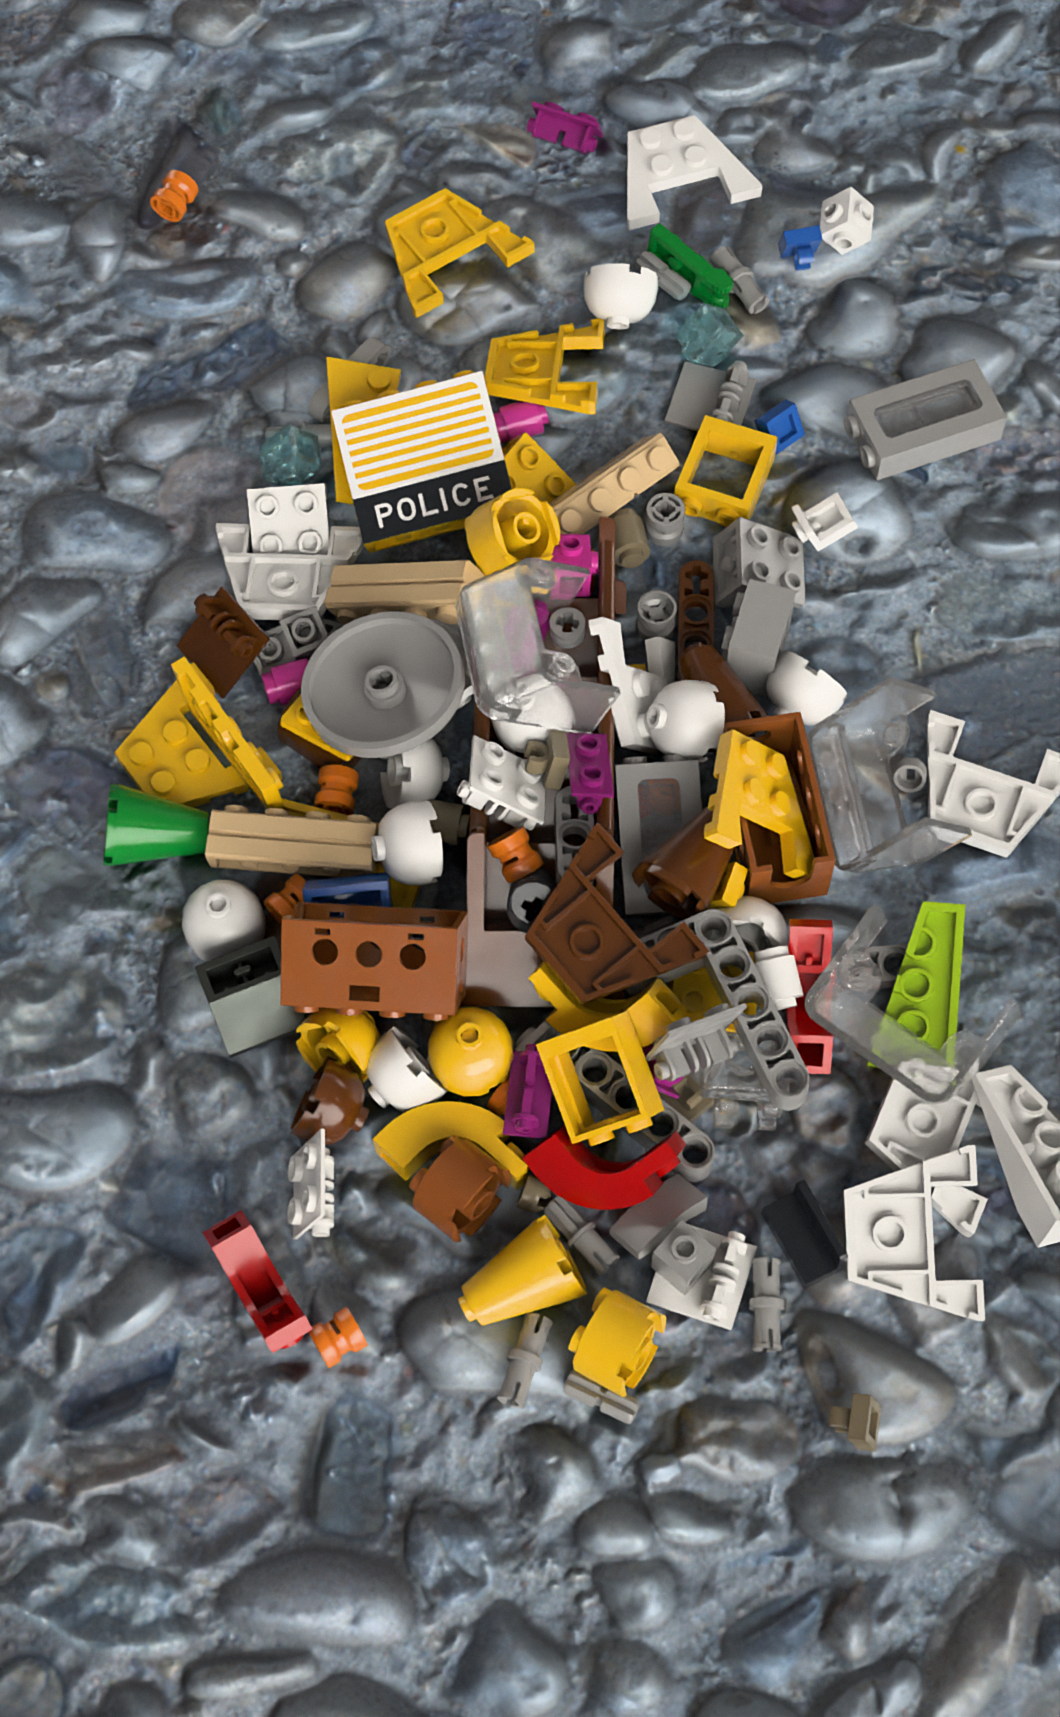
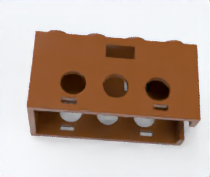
M801 712L724 723L723 733L733 729L749 737L751 733L756 731H769L762 736L749 738L783 754L786 762H791L801 790L811 836L809 841L815 857L813 858L811 871L805 877L796 880L783 873L781 845L767 847L764 827L740 816L742 844L735 846L733 851L736 862L748 869L744 881L745 890L743 896L757 897L771 904L827 895L836 859ZM717 749L715 751L714 763L716 761Z
M298 902L294 906V918H292V915H285L282 918L280 1005L293 1006V1011L299 1013H314L319 1011V1008H336L337 1014L348 1016L362 1014V1010L379 1011V1015L386 1018L404 1017L405 1013H423V1018L427 1020H446L449 1018V1015L456 1014L466 995L468 911ZM331 912H344V917L330 915ZM421 917H435V922L421 921ZM424 934V938H412V935ZM414 944L419 945L423 950L418 949Z

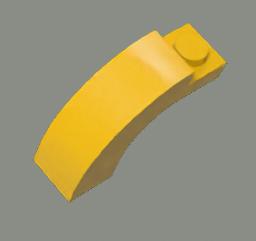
M544 961L539 964L528 978L534 984L537 994L555 1007L546 1021L561 1034L629 1011L641 1047L652 1044L655 1039L667 1033L665 1028L671 1023L682 1019L687 1011L684 1004L659 977L633 997L623 1000L599 998L582 1006ZM612 1036L585 1045V1047L595 1050L618 1052Z
M443 1101L415 1107L393 1119L372 1139L375 1153L405 1181L428 1159L437 1155L442 1144L452 1135H456L460 1139H469L508 1169L511 1173L510 1185L516 1191L524 1184L528 1176V1165L522 1159L525 1154L512 1142H509L507 1145L504 1144L509 1139V1135H503L504 1120L491 1111L469 1103Z

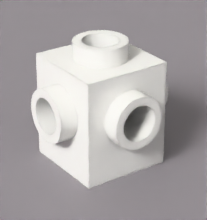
M852 187L822 201L820 230L824 242L830 244L843 255L871 241L874 206Z

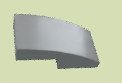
M316 606L279 621L280 626L264 632L270 640L254 660L260 676L263 673L270 672V667L308 658L313 655L319 645L328 637Z
M678 1173L664 1181L652 1197L630 1207L610 1228V1236L639 1260L654 1252L681 1220L686 1222L706 1211L708 1197Z

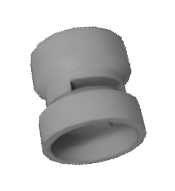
M660 493L653 496L647 503L645 531L647 538L652 543L659 546H670L677 543L682 537L685 506L678 496L671 493Z
M654 590L645 593L640 598L637 604L636 628L638 635L644 641L654 637H662L669 640L673 636L676 625L677 606L670 594L661 590Z

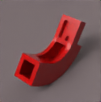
M789 919L787 946L789 955H794L803 996L795 998L797 1006L784 1009V1024L808 1073L830 1074L833 1032L830 1019L829 987L833 923L832 920Z
M564 1124L550 1134L547 1139L535 1145L522 1159L535 1176L559 1197L590 1209L615 1210L636 1205L652 1197L663 1184L660 1178L680 1164L681 1161L677 1156L687 1144L678 1132L674 1131L641 1156L630 1161L613 1162L594 1155L581 1141L572 1144Z
M242 1210L202 1232L251 1320L272 1353L279 1349L294 1346L303 1338L304 1334L313 1330L305 1314L278 1274Z

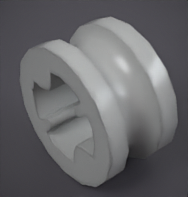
M563 607L551 615L549 620L550 638L554 644L562 648H573L583 642L585 638V617L579 610L572 607ZM564 623L573 624L571 632H562Z

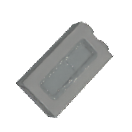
M972 359L850 399L847 416L844 417V427L849 438H854L859 446L862 464L865 468L871 469L877 481L1001 440L1007 416L976 360Z
M681 754L666 755L663 757L664 762L647 763V757H627L622 759L621 765H615L614 767L618 846L624 852L619 858L623 918L652 917L666 914L665 911L647 898L651 890L644 882L639 888L637 887L632 873L642 860L702 811L699 760H688L687 757Z

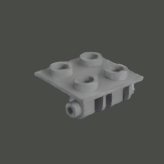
M685 361L664 423L699 431L704 416L708 415L742 426L757 379L749 377L747 365L742 361H734L732 365L727 367L726 371Z
M723 1003L704 1013L705 1018L691 1022L690 1018L686 1017L668 1025L665 1028L667 1033L653 1041L654 1047L645 1056L647 1062L656 1059L657 1063L654 1064V1072L659 1080L666 1079L671 1082L690 1073L698 1072L699 1066L705 1069L710 1067V1065L732 1059L733 1053L738 1052L739 1046L733 1035L727 1036L725 1029L746 1009V1003L732 1008L729 1007L728 1003Z

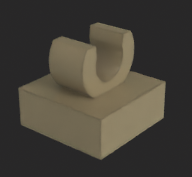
M550 730L546 744L539 741H527L524 757L528 758L525 769L530 774L538 775L543 773L542 778L545 789L560 790L570 761L567 734L565 731Z
M689 1074L684 1076L680 1082L672 1085V1088L679 1094L678 1099L659 1092L661 1099L691 1123L709 1110L716 1101V1098L704 1086L702 1087L693 1080Z
M853 1393L851 1409L831 1407L829 1426L835 1427V1432L848 1434L847 1439L858 1450L876 1452L881 1406L872 1395Z

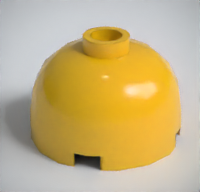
M461 1007L455 1015H449L448 1019L440 1020L434 1026L428 1041V1062L432 1073H434L435 1077L447 1091L464 1097L482 1096L489 1093L490 1089L497 1086L500 1082L502 1084L508 1078L511 1071V1063L514 1058L513 1039L505 1023L493 1012L479 1007Z
M319 1008V1011L309 1015L297 1027L296 1033H301V1037L296 1041L297 1048L305 1062L315 1073L328 1055L356 1071L363 1080V1083L368 1079L367 1065L371 1052L380 1038L375 1021L368 1012L362 1010V1014L348 1016L337 1014L336 1008Z

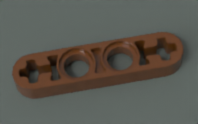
M689 561L683 565L679 573L677 681H681L678 661L683 656L684 647L687 643L698 641L705 645L714 646V572L710 565L704 561ZM695 575L700 576L699 594H692V576ZM691 607H699L706 612L707 616L701 621H692L687 618L685 612Z

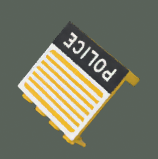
M472 370L460 371L454 374L450 380L438 383L436 380L423 381L415 385V389L401 393L399 390L385 391L377 396L378 399L364 403L361 400L348 401L343 403L340 409L331 411L363 544L369 553L464 529L466 518L477 507L512 490L487 392V384L482 371L476 373L475 371L472 372Z

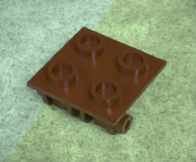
M221 586L214 596H208L203 593L195 599V611L199 616L176 646L191 663L194 662L220 697L225 698L269 642L270 638L231 594Z

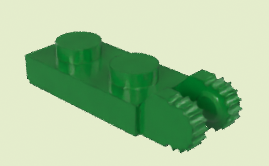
M661 223L653 227L650 232L647 252H652L667 264L670 270L673 269L691 284L690 293L693 296L700 298L704 303L710 305V308L712 307L717 310L726 309L730 300L728 293L730 290L732 291L733 278L727 275V272L723 269L712 268L703 256L694 252L676 234L671 233Z

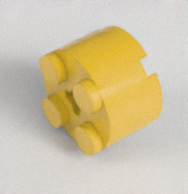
M525 488L509 490L480 505L466 518L464 527L468 547L476 562V567L485 574V577L493 576L504 580L513 579L548 563L554 556L552 553L560 541L559 522L553 508L547 501L541 502L532 495L535 492Z
M604 1287L594 1300L592 1306L594 1314L587 1327L580 1325L571 1338L568 1349L575 1353L572 1364L576 1372L615 1394L625 1397L627 1396L625 1385L634 1389L652 1362L659 1347L653 1344L652 1338L655 1330L662 1334L664 1333L666 1316L617 1289L611 1291Z

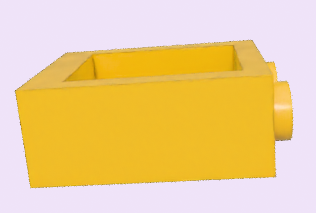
M705 415L675 486L674 495L683 501L685 515L690 517L699 516L715 521L723 527H728L739 517L750 520L774 462L778 437ZM704 451L756 466L743 499L691 484Z
M629 1011L536 1044L572 1144L588 1139L590 1146L606 1142L615 1138L613 1130L625 1126L628 1134L653 1125L652 1116L665 1110ZM612 1036L638 1108L594 1122L569 1051Z

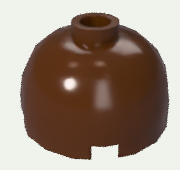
M327 1055L313 1077L315 1081L309 1092H305L290 1127V1133L308 1141L320 1129H325V1145H332L342 1141L351 1129L359 1132L368 1116L369 1109L363 1106L366 1094L363 1080L349 1066Z

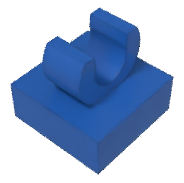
M820 225L783 232L778 242L780 257L793 256L796 271L811 268L810 263L814 262L813 252L817 251L822 241Z
M784 400L776 407L771 408L763 416L754 420L757 431L778 437L776 455L805 435L796 404L789 400Z

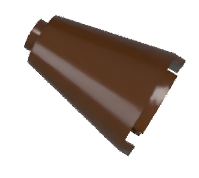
M699 642L690 645L683 651V656L678 661L681 681L698 680L709 682L716 686L719 692L713 691V693L715 694L716 702H723L724 723L768 716L715 646ZM756 732L751 733L749 737H756ZM709 749L707 752H713L715 756L716 749Z
M708 806L642 860L632 873L634 883L638 888L644 882L651 890L647 897L650 901L681 921L710 909L735 848L727 849L704 838L705 824L712 822L713 811H710Z

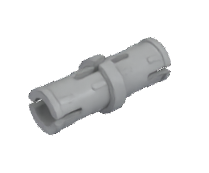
M729 246L718 248L712 254L710 262L716 268L726 271L727 275L733 278L732 281L734 282L730 293H735L740 298L750 314H757L764 310L769 303V298L754 281L752 271L749 267L743 266Z
M768 1257L752 1259L753 1298L749 1299V1310L753 1311L754 1344L752 1345V1350L761 1352L763 1348H765V1352L782 1350L780 1343V1311L785 1309L784 1299L780 1298L781 1260L778 1258H771V1262H768Z
M529 1312L524 1316L516 1347L509 1350L507 1361L510 1364L501 1390L497 1395V1399L500 1402L507 1404L508 1399L512 1398L515 1388L516 1390L510 1405L514 1408L522 1409L525 1407V1401L534 1373L541 1370L543 1360L540 1358L553 1323L549 1318L543 1316L542 1321L538 1322L534 1332L540 1315L537 1313Z

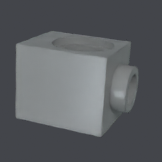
M681 1220L654 1250L651 1267L685 1296L714 1263L716 1248L686 1222Z

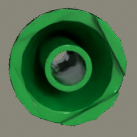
M110 783L103 865L115 866L205 853L210 823L208 812L121 784Z

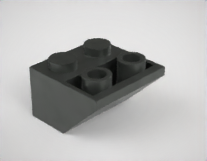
M275 936L195 966L204 994L230 1058L295 1033L297 1027L306 1019L305 1013L293 1011V1006L280 1005L281 950Z

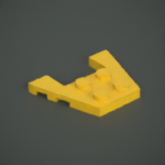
M446 188L385 220L386 233L412 313L416 319L444 303L443 293L428 275L485 243L490 246L507 268L535 253V245L530 238L525 235L523 238L518 237L510 232V226L500 220L496 223L482 215L480 208Z
M600 318L591 319V326L574 329L573 323L560 325L559 332L539 336L538 330L492 338L484 376L488 395L585 414H596L597 382H560L564 350L603 349L605 320Z
M194 662L190 665L208 690L216 695L213 685ZM177 679L114 752L117 761L140 791L190 807L210 803L211 798L233 792L234 795L249 791V786L234 767L230 765L224 768L184 717V714L190 710ZM258 747L257 750L263 760L261 763L265 769L271 766L280 780H282L281 771L262 747Z
M733 729L719 736L713 776L719 779L717 792L710 795L708 809L713 811L712 822L705 824L704 838L727 849L742 844L740 816L778 833L781 842L783 873L796 880L805 877L811 871L813 858L815 857L785 756Z

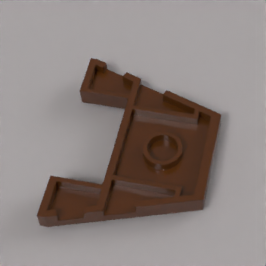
M599 823L591 829L582 847L576 853L567 871L525 935L527 943L581 1006L700 960L709 953L708 948L684 921L651 949H648L592 885L591 881L617 861L624 853Z

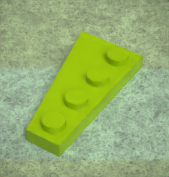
M922 902L867 1068L895 1070L900 1064L954 1072L966 904Z

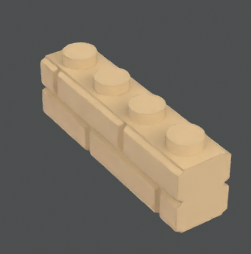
M661 433L643 437L550 502L549 505L553 508L559 522L560 534L583 535L599 523V516H610L634 499V496L641 494L679 467V461L665 437Z
M470 560L337 565L333 567L330 579L331 587H328L324 604L325 608L333 613L341 624H347L370 614L390 611L414 613L428 619H438L443 623L458 624L460 619L477 617L481 602L479 597L483 595L486 578L485 574Z
M226 805L224 811H211L205 857L212 868L287 874L296 873L299 875L337 878L376 873L378 861H375L372 855L371 838L372 836H378V824L371 822V818L354 814L348 815L347 820L330 819V815L326 813L310 811L306 813L305 817L289 816L290 813L279 808H268L265 810V814L249 813L247 808L239 805Z

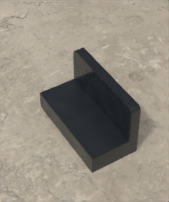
M805 1180L796 1183L793 1193L762 1208L761 1214L804 1289L843 1270L848 1254Z

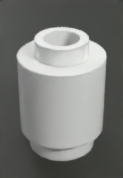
M778 946L755 952L756 963L754 964L777 1010L797 1006L795 998L803 996L795 957L794 955H789L788 946Z

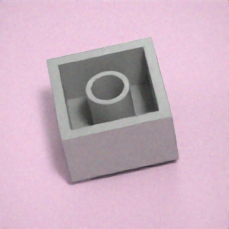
M749 579L745 594L737 593L732 611L733 621L731 626H727L722 642V657L751 693L768 697L766 681L769 674L774 672L777 658L783 652L787 641L796 590Z

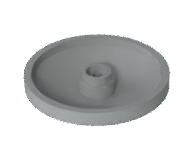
M399 611L380 612L360 617L345 624L319 645L305 668L301 684V699L306 716L314 731L334 749L345 754L363 758L394 756L412 750L427 742L450 721L463 696L465 669L454 640L439 624L414 613Z

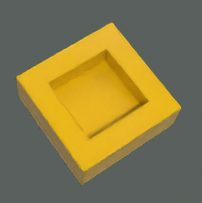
M737 862L728 863L710 909L733 908L736 906L737 900L742 898L744 894V881L748 873L746 867Z

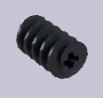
M538 868L525 877L511 883L507 899V914L511 923L521 932L527 933L553 890L557 887L556 879L551 876L549 871ZM535 897L542 899V902L537 901L534 906L527 903L532 902Z

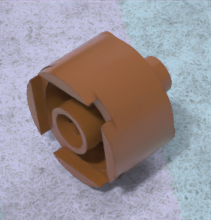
M452 1135L442 1144L438 1153L439 1157L432 1163L429 1169L424 1167L415 1174L409 1188L415 1192L413 1197L414 1210L453 1241L461 1242L459 1234L464 1232L469 1237L472 1236L496 1211L502 1201L496 1194L501 1184L508 1189L511 1173L469 1139H460L456 1135Z

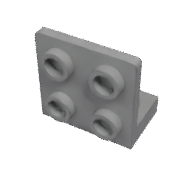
M742 517L736 519L713 538L714 605L725 609L730 608L734 605L738 592L745 594L749 579L796 590L794 607L801 608L805 605L803 542L800 538Z

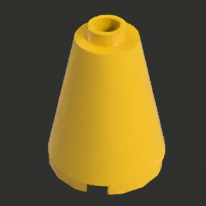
M546 1214L535 1219L461 1286L464 1295L458 1298V1302L470 1322L477 1319L484 1326L579 1299L587 1294L585 1290L587 1289L570 1252L568 1249L565 1250L563 1244L558 1239L561 1236Z

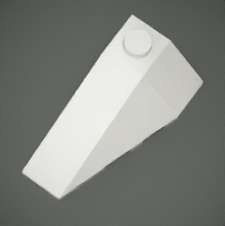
M1012 1065L974 1073L972 1081L1021 1219L1037 1248L1060 1242V1121L1047 1109L1048 1101Z

